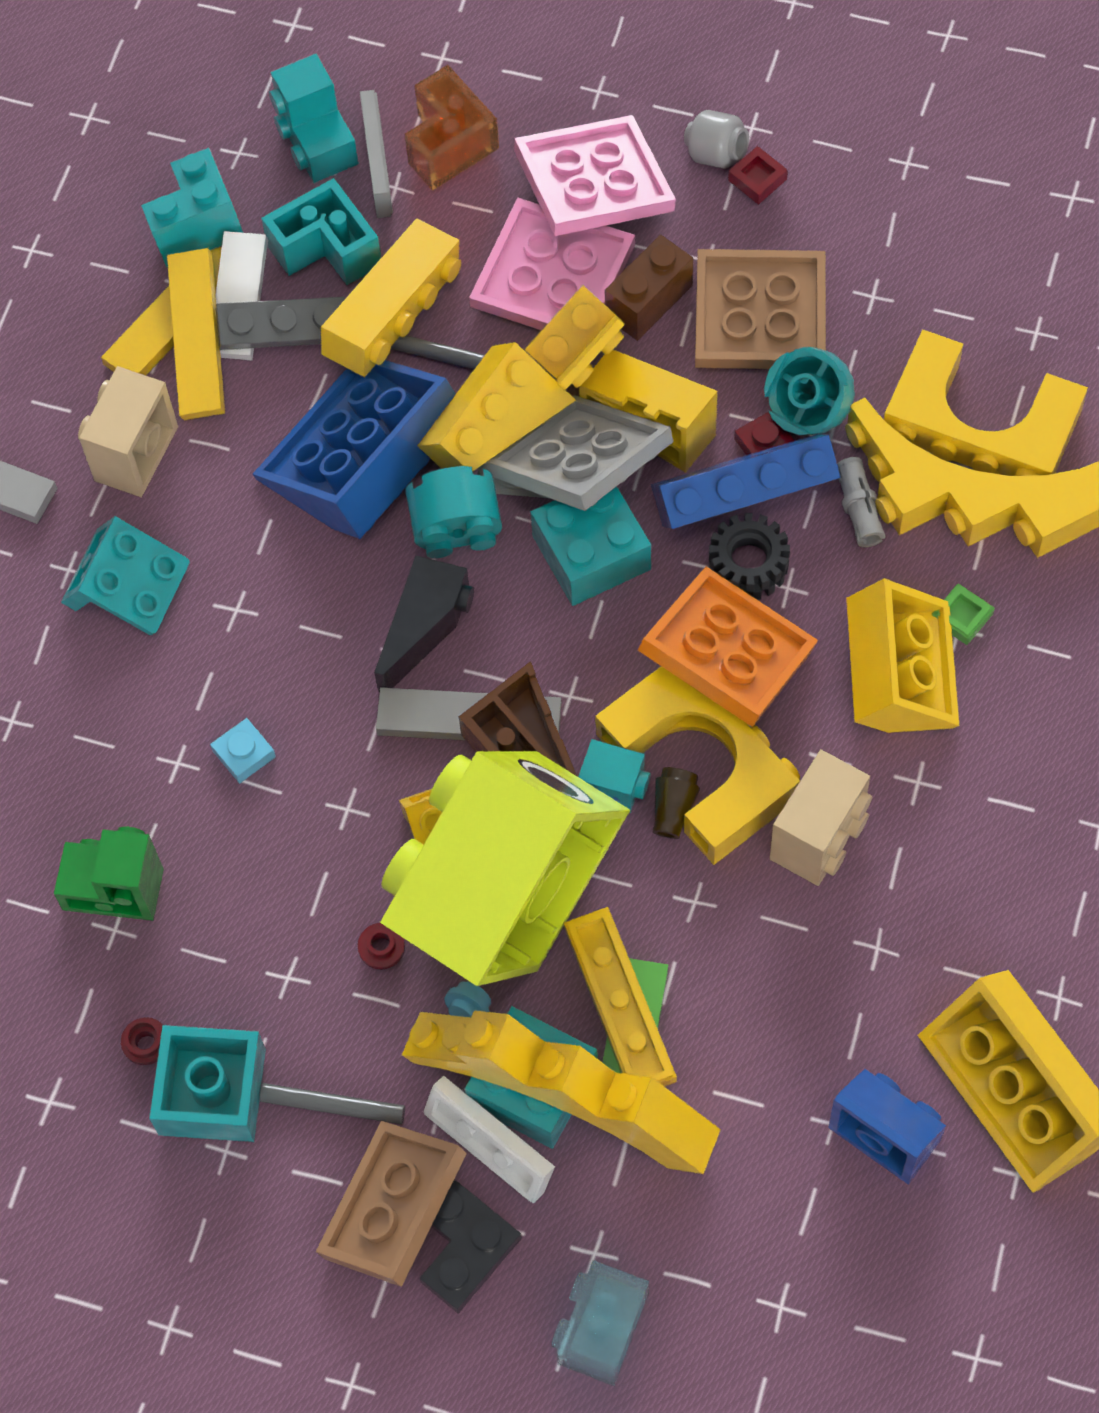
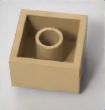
M117 366L110 380H105L101 385L97 398L98 403L91 416L87 415L83 419L79 428L78 438L94 481L142 498L178 428V424L165 382Z
M820 749L773 824L770 860L817 886L820 885L826 873L834 876L845 858L846 851L843 848L849 836L856 839L869 818V814L866 811L873 797L868 794L870 775Z

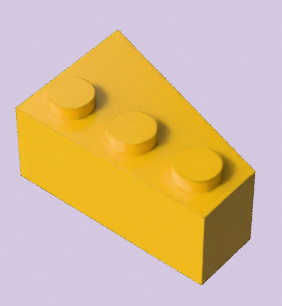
M516 342L494 345L489 349L417 446L442 469L469 466L472 467L473 472L576 400L566 390L562 389L558 382Z
M612 350L607 356L604 354L593 367L594 371L579 386V397L671 427L674 442L657 454V456L685 473L716 436L718 391L616 350Z

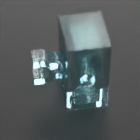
M594 1260L591 1263L588 1274L580 1271L570 1295V1300L576 1302L570 1320L561 1318L552 1341V1347L558 1349V1365L614 1386L648 1298L649 1281Z

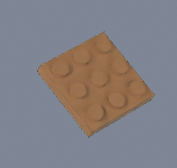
M698 249L695 368L770 369L778 357L786 352L791 353L802 347H816L826 351V251Z

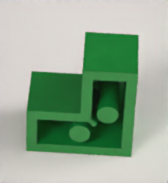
M123 826L119 827L117 831L102 829L100 841L82 839L80 843L65 842L54 890V896L61 909L64 911L153 921L164 868L150 835L145 834L144 831L138 828Z

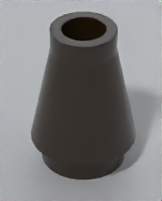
M662 768L661 777L655 778V822L652 831L654 834L670 839L680 838L684 825V814L691 810L700 791V787L697 786L698 775L679 768Z

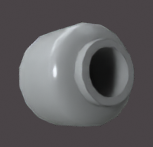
M704 110L696 116L694 121L687 125L684 133V142L688 146L689 154L693 161L728 169L745 156L749 145V132L744 128V124L738 116L713 110Z

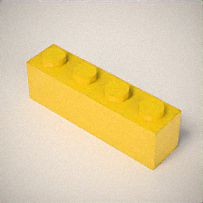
M416 218L321 326V354L363 377L376 364L381 365L386 360L395 341L400 336L405 337L410 332L414 320L423 309L428 310L433 305L438 291L446 282L451 283L457 277L461 268L459 239Z

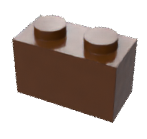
M660 234L605 289V305L624 323L621 330L638 341L693 286V257Z

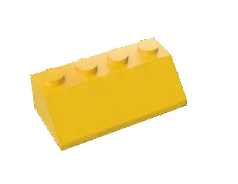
M1009 970L980 977L918 1034L923 1044L1032 1193L1040 1190L1099 1150V1089Z

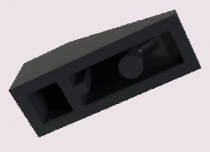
M415 556L374 672L378 692H380V687L394 688L457 627L461 612H469L474 597V587L469 586L467 568Z

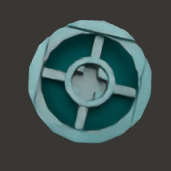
M802 347L791 353L786 352L778 357L768 371L764 385L765 397H769V405L772 410L769 413L772 419L785 431L797 435L823 434L837 427L851 411V404L855 397L854 379L848 366L835 354L816 347Z

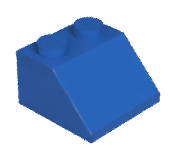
M864 1069L835 1097L828 1128L909 1185L942 1140L946 1125L940 1122L941 1116L931 1106L921 1101H917L915 1104L900 1094V1087L891 1078L882 1073L873 1075Z

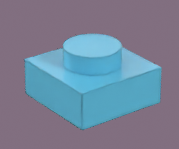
M248 718L210 744L213 753L239 784L276 757L274 749Z

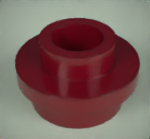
M375 923L361 933L358 939V952L362 961L369 967L380 970L388 969L402 959L405 952V941L403 937L383 924ZM377 939H387L390 943L386 949L379 951L372 947Z
M149 1017L139 1018L128 1024L121 1036V1048L125 1056L131 1062L138 1065H150L157 1062L163 1024ZM146 1036L154 1038V1043L150 1048H138V1042L141 1038Z

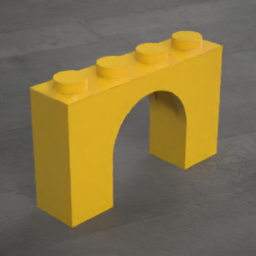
M922 329L885 411L884 421L921 449L930 452L942 460H953L972 467L975 471L1006 476H1043L1055 474L1081 414L1088 387L1046 373L1029 413L1021 422L1011 428L1000 431H983L972 428L961 422L952 413L946 400V395L960 365L963 343Z
M662 666L595 716L596 735L602 742L639 753H644L669 734L686 730L707 733L726 746L735 764L729 779L684 814V833L713 865L777 817L800 783V774L796 767L787 758L779 759L769 748V740L760 728L755 725L750 727L747 723Z

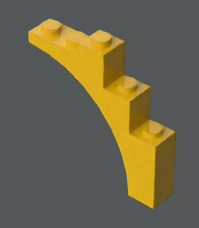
M866 398L851 404L848 423L845 425L846 434L855 448L861 447L868 458V466L872 475L879 482L875 505L880 517L887 524L891 522L899 535L944 513L949 529L955 535L960 534L969 547L1013 524L1014 532L1020 543L1024 546L1029 545L1036 557L1039 558L1099 527V461L1080 469L1043 476H1006L974 471L942 460L912 444L887 424Z
M474 1010L470 1018L420 1012L402 1052V1056L413 1064L440 1068L481 1079L563 1110L618 1137L668 1169L704 1174L721 1130L654 1078L616 1073L581 1046L542 1040L509 1014Z

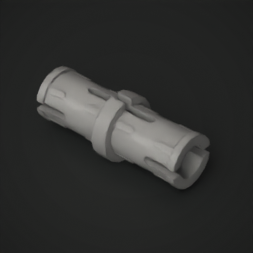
M859 457L843 459L837 464L841 477L839 482L844 493L842 500L844 512L850 515L858 546H875L881 543L882 539H885V534L876 511V493L869 487L862 459Z

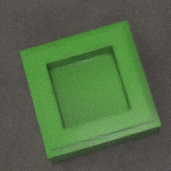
M959 583L944 599L948 601L950 606L949 623L951 624L952 636L965 645L970 643L994 614L995 608ZM939 610L932 613L937 619L940 616Z

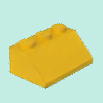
M885 578L847 597L854 722L887 733L953 729L959 726L952 629L949 623L950 606L948 601ZM937 610L940 612L938 619L932 615Z

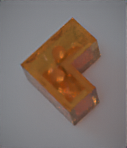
M449 65L444 66L414 85L417 113L423 122L404 134L408 164L432 191L499 149L497 118Z

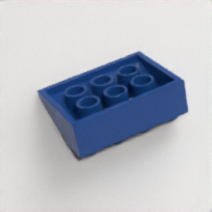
M387 360L381 365L376 364L365 377L347 368L256 469L253 476L257 481L331 529L361 539L374 526L376 520L389 505L400 496L402 490L429 462L430 457L417 445L456 393L444 377Z

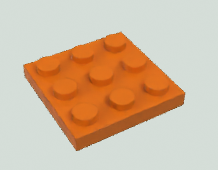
M706 566L643 638L638 651L753 727L811 654L818 640Z

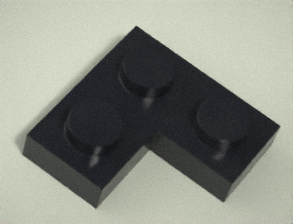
M454 1179L431 1226L450 1243L419 1278L420 1282L459 1314L522 1239L521 1233Z

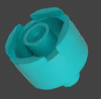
M469 466L443 468L422 475L423 484L415 489L412 482L406 487L414 542L417 546L426 549L427 557L436 559L447 557L453 553L452 548L470 545L472 550L479 551L496 545L495 536L502 530V521L494 479L490 471L483 469L484 476L473 475L472 467Z

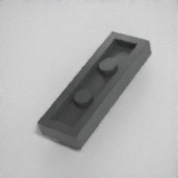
M345 297L218 303L215 310L219 349L231 350L321 344V326L345 300Z

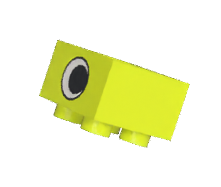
M477 751L472 761L461 754L457 755L443 769L432 788L429 803L440 810L442 814L425 844L423 845L416 839L407 841L395 854L384 873L381 886L395 897L380 923L476 986L537 972L562 930L564 922L569 918L629 814L630 809L537 751Z

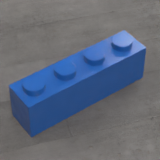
M816 434L653 483L651 488L662 527L674 529L841 477L829 435Z

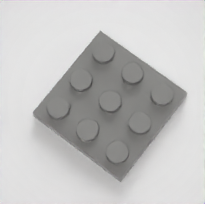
M574 395L572 397L576 400L575 402L487 461L486 466L487 470L492 473L493 478L585 511L673 443L671 427Z

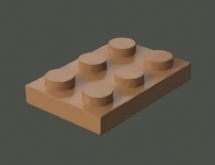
M381 1121L316 1253L330 1262L402 1287L467 1153L459 1145Z

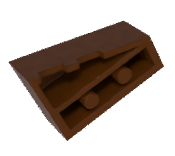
M531 661L458 716L461 735L475 752L537 751L577 776L564 742L560 738Z

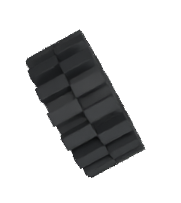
M745 513L744 521L740 522L738 516L734 515L730 517L729 526L723 521L718 525V534L713 532L711 536L709 568L746 593H752L753 597L758 600L761 599L763 590L769 596L775 592V584L781 587L784 583L785 574L787 575L790 557V545H787L788 537L785 531L780 533V525L776 521L768 526L767 516L760 514L757 522L752 521L753 513ZM752 545L765 552L766 560L759 567L743 568L735 564L732 559V553L738 547Z

